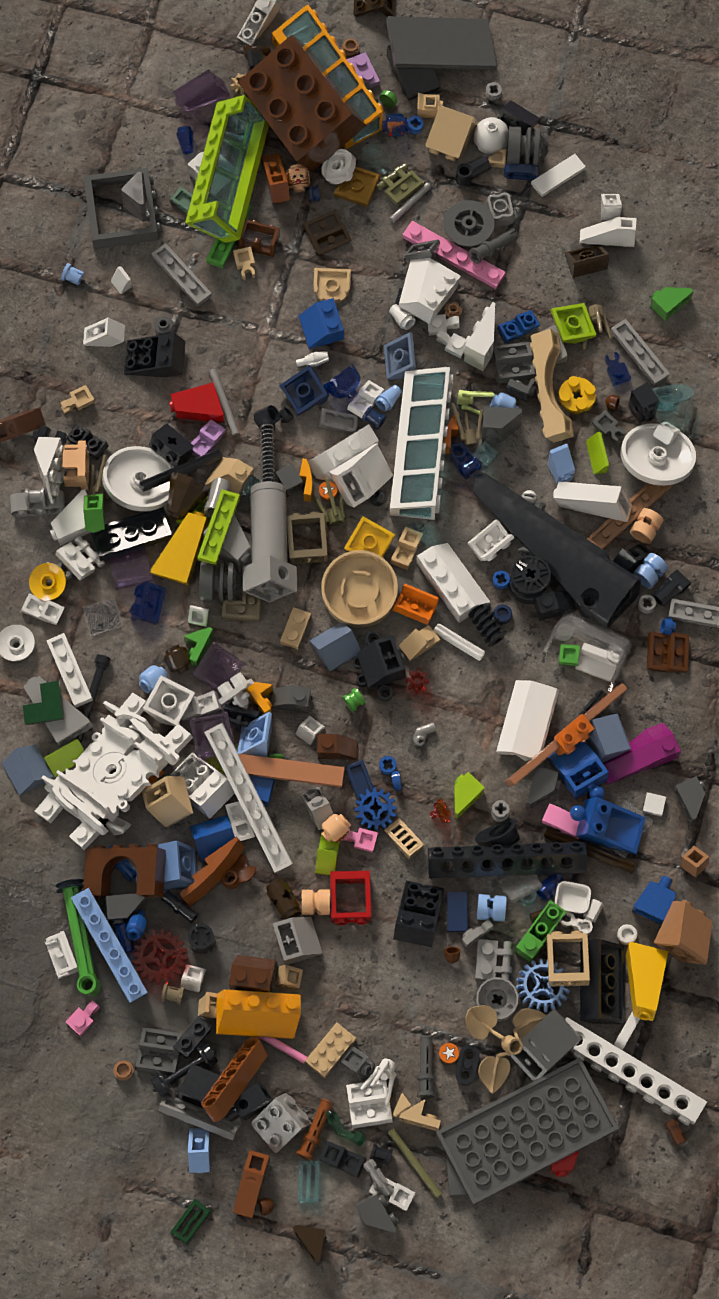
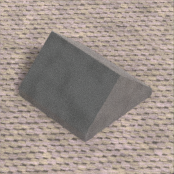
M137 172L121 189L123 206L141 221L147 222L142 172Z

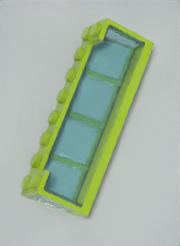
M245 95L220 101L216 104L185 222L187 225L225 243L237 241L241 238L269 128L268 122L254 103Z

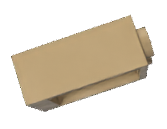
M555 931L547 934L549 986L589 985L587 933L572 931L571 934H563V932ZM582 942L584 973H554L553 943Z

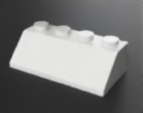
M448 543L432 546L417 555L416 564L458 623L468 618V614L475 607L482 604L485 607L490 604L489 599Z

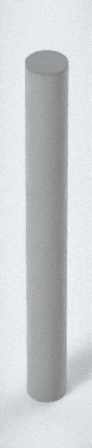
M211 369L209 373L232 436H238L240 433L216 369Z

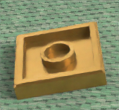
M355 166L352 179L338 184L334 197L368 208L377 187L376 185L380 180V174Z

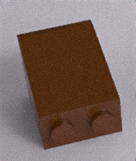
M236 955L231 967L230 990L272 993L276 960Z

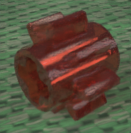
M419 668L415 672L410 670V677L405 679L406 683H410L408 690L413 689L416 694L421 689L426 691L424 684H429V679H425L427 672L422 673ZM417 678L420 679L419 683H415Z

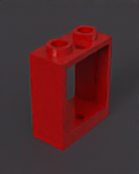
M331 871V922H335L336 925H346L347 922L364 925L367 922H371L370 871ZM365 883L366 912L336 913V884Z

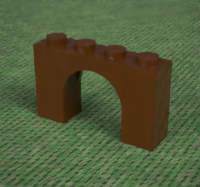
M130 844L129 848H123V845H111V848H105L103 845H94V848L86 849L83 891L89 888L94 898L110 896L113 869L122 860L131 859L137 867L136 895L145 898L163 897L166 850L158 848L159 845L147 844V847Z

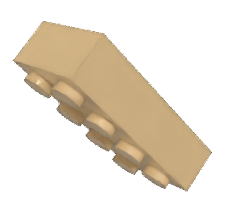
M336 1022L305 1060V1064L325 1079L351 1045L354 1044L356 1037Z

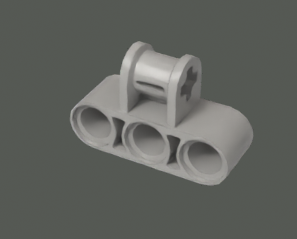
M41 487L39 490H29L27 488L25 493H15L10 496L11 515L14 517L60 514L65 508V494L61 490H59V495L56 496L53 504L50 503L44 487Z

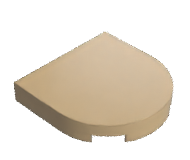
M314 269V293L320 301L334 298L335 304H338L347 298L350 292L351 269Z

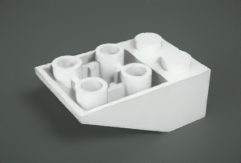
M492 302L490 307L485 308L482 320L476 322L473 334L467 336L464 342V362L481 371H484L493 355L494 302Z
M38 437L34 452L43 485L50 503L53 504L56 496L59 495L60 484L64 481V473L68 470L63 468V450H65V447L62 445L60 438Z
M377 443L329 472L345 503L353 508L370 498L393 476Z
M191 753L169 775L184 776L191 804L209 819L235 794L228 778L194 753Z

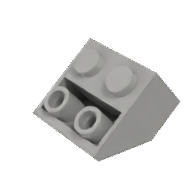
M293 917L273 923V930L284 965L323 955L311 917Z

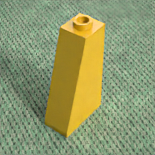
M194 511V514L188 512L153 565L150 572L152 575L185 585L190 584L204 538L203 532L206 530L209 522L205 514Z
M629 942L626 961L633 1016L642 1020L653 1021L658 1006L669 951Z

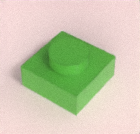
M561 644L559 665L578 666L580 646Z

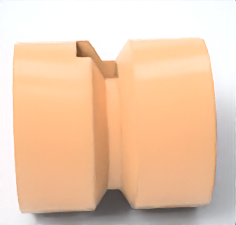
M644 508L637 518L638 521L631 528L630 534L642 543L651 544L656 531L659 530L664 519L657 512Z
M319 889L317 893L313 890H302V916L314 915L315 912L318 915H330V889Z

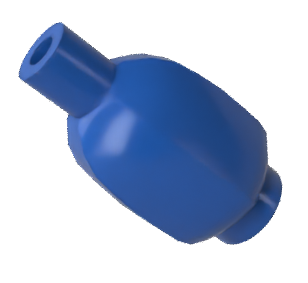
M138 910L137 914H134L127 924L126 932L131 940L141 938L145 932L147 921L144 917L145 912L142 910Z

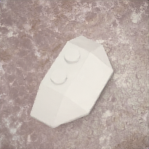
M368 424L308 461L310 470L316 479L325 480L328 478L329 481L334 482L329 473L330 471L372 445L378 444L379 440Z

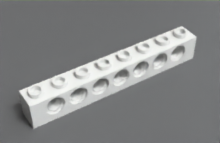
M568 1017L565 1019L582 1038V1044L575 1046L570 1051L574 1053L573 1057L576 1059L581 1058L582 1062L584 1060L591 1064L590 1067L597 1072L603 1071L607 1073L608 1078L616 1083L620 1081L625 1084V1088L630 1092L640 1093L648 1103H656L661 1106L660 1109L669 1115L673 1113L678 1116V1120L687 1126L695 1124L707 1101ZM592 1047L597 1048L599 1055L592 1056L588 1050ZM606 1059H615L617 1065L614 1067L608 1066ZM631 1069L634 1072V1076L626 1077L623 1070ZM648 1079L652 1086L644 1088L641 1080ZM666 1090L669 1093V1098H661L659 1091ZM678 1100L684 1101L687 1108L679 1109L676 1102Z

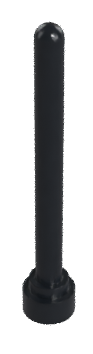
M100 654L96 655L94 661L96 671L89 691L93 701L86 703L83 710V715L88 719L103 671L109 667L111 658ZM85 733L79 734L75 737V740L78 739L81 743Z

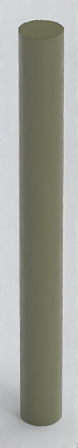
M391 1129L388 1135L436 1199L439 1198L442 1192L395 1129Z

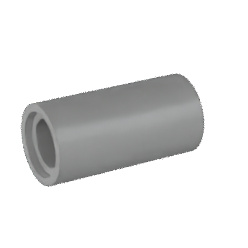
M215 478L213 480L204 508V514L207 517L212 518L221 489L230 491L231 484L228 480L223 478Z

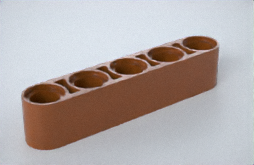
M250 1037L243 1043L203 1099L201 1105L213 1122L220 1121L227 1115L266 1059L268 1052L258 1037Z

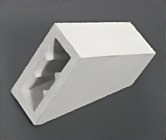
M85 489L80 491L51 522L53 529L50 530L51 536L54 541L58 540L60 546L75 540L78 536L82 537L91 533L85 530L83 513L84 495H87Z

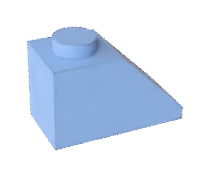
M567 444L552 449L549 452L548 467L557 484L558 482L571 481L575 474V467Z
M189 1128V1173L210 1172V1131L202 1128Z

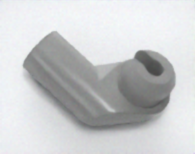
M434 722L416 729L413 736L415 745H424L427 734L436 732Z

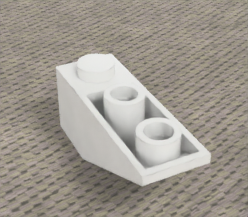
M257 0L237 38L253 46L273 21L283 1Z
M617 217L581 229L579 243L634 247L636 218Z

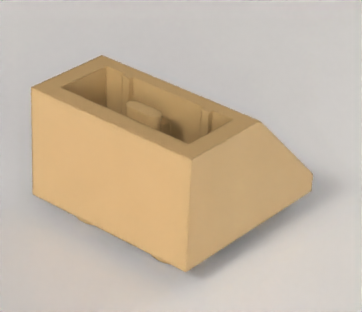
M166 776L142 790L146 809L164 827H170L193 813L184 776Z

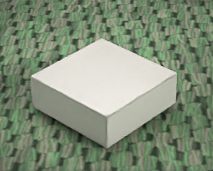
M647 793L642 813L662 817L666 797Z

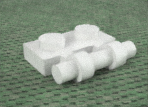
M78 536L74 540L78 545L77 547L70 542L58 549L55 555L79 580H82L95 571L93 564L96 563L98 567H102L105 562L100 561L98 553L92 550L86 540ZM85 552L89 558L86 559L82 553Z

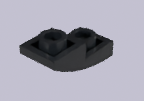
M78 424L67 436V440L73 445H78V441H86L89 455L97 460L109 446L106 441L94 436L90 430Z

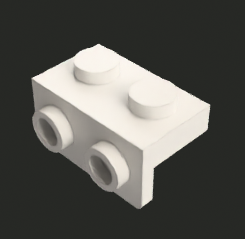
M494 520L467 544L480 561H491L497 556L496 552L500 549L504 550L511 545L510 541L514 536L512 534L509 535L498 520Z

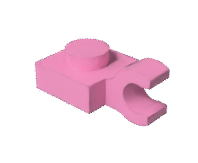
M359 828L358 833L350 831V834L343 840L355 842L354 848L373 853L378 833Z
M92 1000L84 1011L78 1008L66 1023L79 1036H82L94 1023L91 1017L100 1007Z

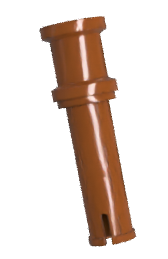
M321 1099L309 1131L303 1135L302 1145L296 1151L297 1156L308 1161L313 1160L314 1150L320 1144L319 1136L334 1104L331 1101Z

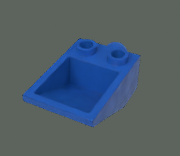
M579 741L575 745L576 749L568 755L564 753L559 756L555 751L547 758L555 771L559 772V777L574 799L589 792L590 798H604L605 791L599 785L608 780V771L599 757L585 742L580 743Z
M599 797L586 799L583 807L576 805L571 808V818L579 821L576 837L593 844L637 854L646 817Z

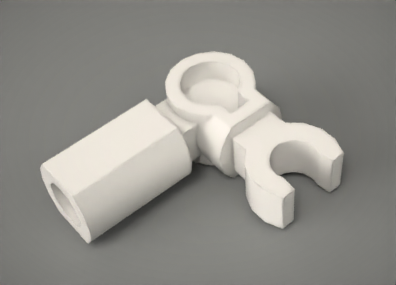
M591 899L589 908L583 915L584 920L576 919L573 913L567 911L565 916L569 917L571 921L565 922L562 920L561 925L565 928L572 927L574 931H582L589 936L593 928L592 923L596 922L604 905L602 902Z

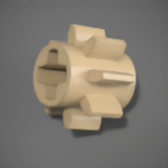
M239 73L235 78H231L232 84L230 85L231 90H235L236 96L246 94L238 83L245 75Z

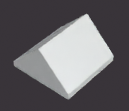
M160 676L143 710L159 723L176 726L182 719L195 692Z

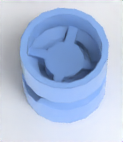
M649 553L643 560V564H640L633 571V574L641 579L642 586L651 589L658 582V577H662L668 570V565L658 555Z
M479 894L477 920L492 918L493 921L505 922L506 896L495 895L494 898H491L490 895Z

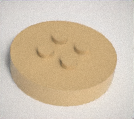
M356 550L340 555L327 567L322 579V597L326 609L334 619L349 627L365 628L380 623L391 613L397 601L398 582L395 572L384 558L373 552Z

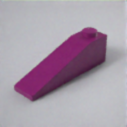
M664 722L645 729L629 742L631 750L603 764L608 771L606 784H612L679 758L681 753L674 734Z

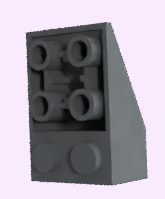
M553 1009L521 1039L523 1043L522 1051L519 1054H511L510 1056L532 1081H535L549 1074L582 1038Z

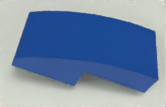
M530 310L516 315L513 320L499 324L497 330L504 342L508 343L535 330L540 326V323L533 311Z

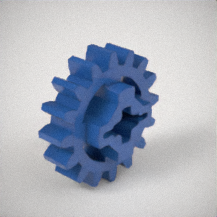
M374 787L371 793L366 789L365 796L363 794L359 795L361 801L356 800L355 802L359 806L354 808V812L359 813L356 819H362L361 826L368 824V830H370L371 826H374L375 831H378L379 826L385 829L386 822L390 825L392 823L390 817L395 818L396 816L392 812L397 810V806H392L395 799H389L391 794L389 792L386 795L383 794L384 789L377 792L376 787ZM379 797L384 799L387 804H383L379 800ZM371 798L369 804L363 805L367 799ZM375 801L377 808H379L377 817H375L374 810H370L373 808ZM388 813V815L380 821V816L382 814ZM368 814L372 818V821L367 819L365 815Z

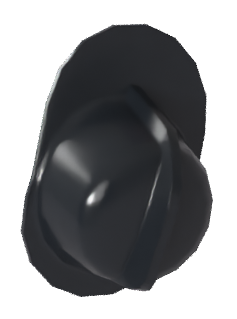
M509 818L482 830L476 835L475 841L477 843L491 842L493 845H513L520 840V835L515 827L518 822L517 818Z

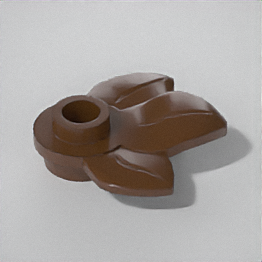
M242 853L231 869L223 874L222 884L227 889H235L240 883L248 882L256 873V867L248 866L247 857Z

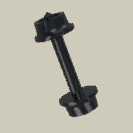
M208 1044L201 1048L196 1047L200 1057L165 1079L158 1071L157 1075L151 1079L154 1086L153 1091L158 1092L161 1098L168 1094L172 1095L173 1093L169 1085L185 1076L191 1064L200 1066L205 1063L207 1068L212 1070V1066L218 1062L215 1057L216 1051L211 1050Z

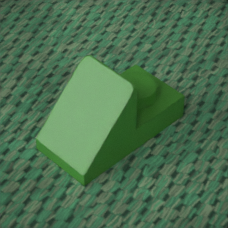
M208 627L184 636L185 643L194 646L189 652L190 665L198 668L214 635L213 628Z

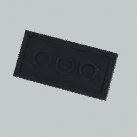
M162 507L105 524V530L91 532L100 561L171 540L172 538Z

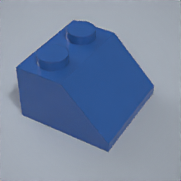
M334 298L317 302L299 315L309 349L344 340V329Z

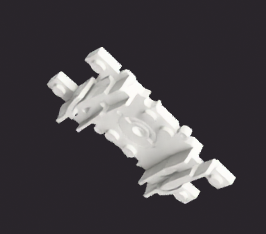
M134 693L129 696L120 708L107 701L103 703L117 718L115 719L108 715L105 719H100L104 725L102 735L98 732L92 735L94 742L85 749L78 759L73 760V763L76 764L74 770L66 768V774L58 770L56 772L58 776L55 780L44 775L42 776V780L46 783L44 788L49 794L35 812L49 823H52L63 809L78 818L82 823L69 837L83 850L100 834L105 835L108 832L98 819L100 817L103 819L108 818L112 822L119 815V810L122 812L129 811L130 805L127 802L132 801L146 786H151L148 778L152 775L159 778L160 771L168 763L175 765L180 760L178 753L193 738L179 724L165 738L159 733H152L154 730L145 718L140 716L144 711L143 707L146 701ZM113 769H116L115 773L110 774Z

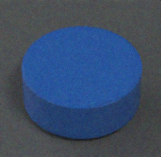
M400 771L392 772V782L395 791L402 790Z

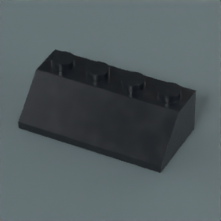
M599 938L588 940L590 981L589 985L580 986V1021L592 1024H625L624 945ZM580 942V973H584L582 942Z

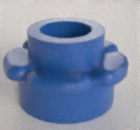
M671 617L669 619L664 618L661 622L660 631L663 634H667V636H670L671 632H675L676 623L672 621Z

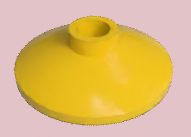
M53 563L38 565L29 577L31 592L37 598L45 601L58 598L66 587L64 571ZM51 579L52 585L47 586V581Z

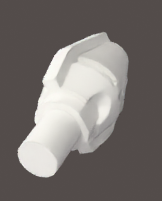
M312 352L305 356V358L296 360L297 367L305 365L316 367L328 362V352Z

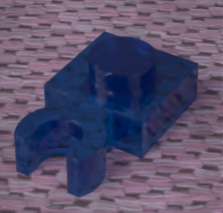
M614 352L615 360H610L609 356L606 355L605 363L610 366L607 367V373L612 385L616 386L631 381V376L625 362L619 363V354Z

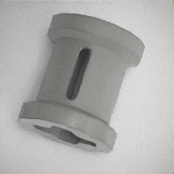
M498 800L492 806L491 816L496 822L505 821L509 815V805L503 800ZM499 808L502 809V812H503L502 814H499V812H498V809H499Z

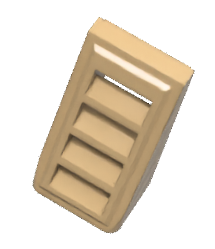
M400 818L384 829L408 860L424 849V844ZM400 825L401 829L393 834L391 831ZM405 831L406 834L398 839L397 836ZM410 837L411 839L403 845L402 842ZM414 842L416 845L408 850L407 847Z

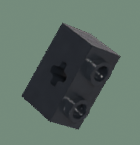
M647 382L631 391L628 407L639 423L649 422L655 418L659 399Z
M165 424L154 432L149 443V447L173 467L189 460L194 449V445L169 424Z

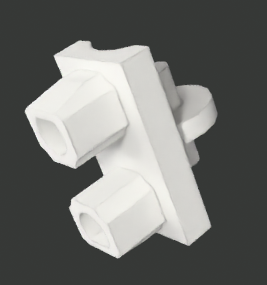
M240 672L230 678L235 687L234 689L228 681L218 687L222 696L218 699L221 705L234 698L232 701L234 706L245 707L248 704L249 693L242 691L254 684L252 679L246 681Z

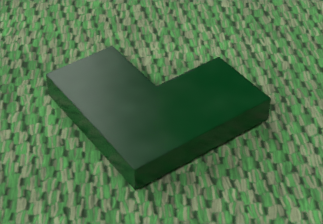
M59 681L41 683L42 702L23 705L26 726L64 720Z

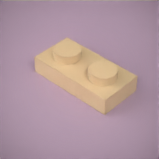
M293 607L280 644L299 649L310 621L311 613Z

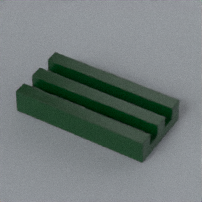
M194 1199L170 1233L188 1245L211 1213V1210ZM198 1206L199 1208L194 1213L189 1222L186 1224L181 1233H177L178 1229L181 1227L183 1222L192 1212L194 1207ZM202 1210L205 1211V1213L202 1215L200 1220L197 1222V1224L194 1226L192 1231L185 1239L183 1236L186 1234V1232L194 1223V1221L202 1212Z

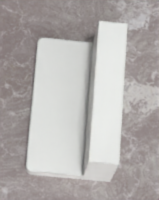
M584 643L579 656L578 666L575 669L611 682L620 655Z

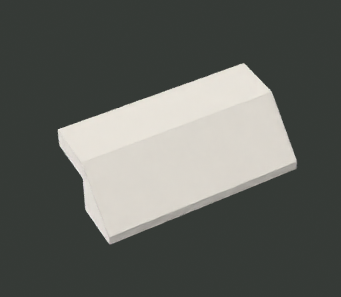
M516 680L496 752L503 755H517L524 761H530L544 749L559 689L534 681Z

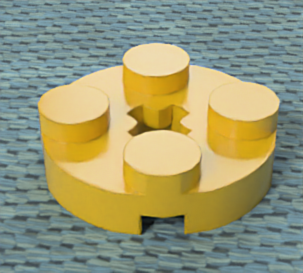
M570 377L559 389L558 396L561 406L572 414L589 411L596 399L595 386L584 378ZM579 392L582 398L578 397L575 399L573 393Z

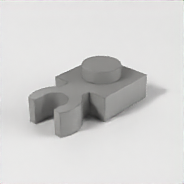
M489 919L480 927L474 930L471 928L462 935L464 937L462 938V944L466 949L493 929V924Z

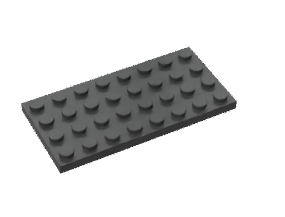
M578 1058L438 1130L436 1134L473 1206L619 1131V1128L581 1058Z

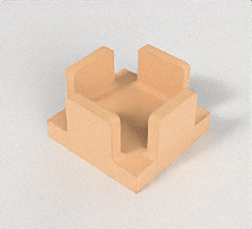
M78 441V445H64L63 468L68 469L66 476H64L65 487H81V490H89V452L86 441Z

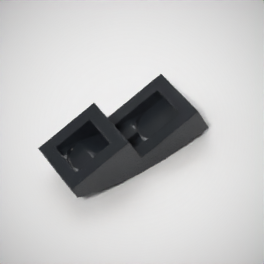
M329 1141L326 1142L319 1158L320 1161L358 1178L367 1160L364 1156Z

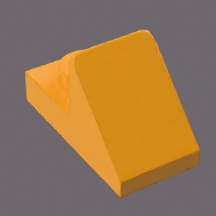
M254 682V684L244 690L249 693L253 703L258 705L262 715L268 712L271 713L272 704L265 696L273 691L272 684Z

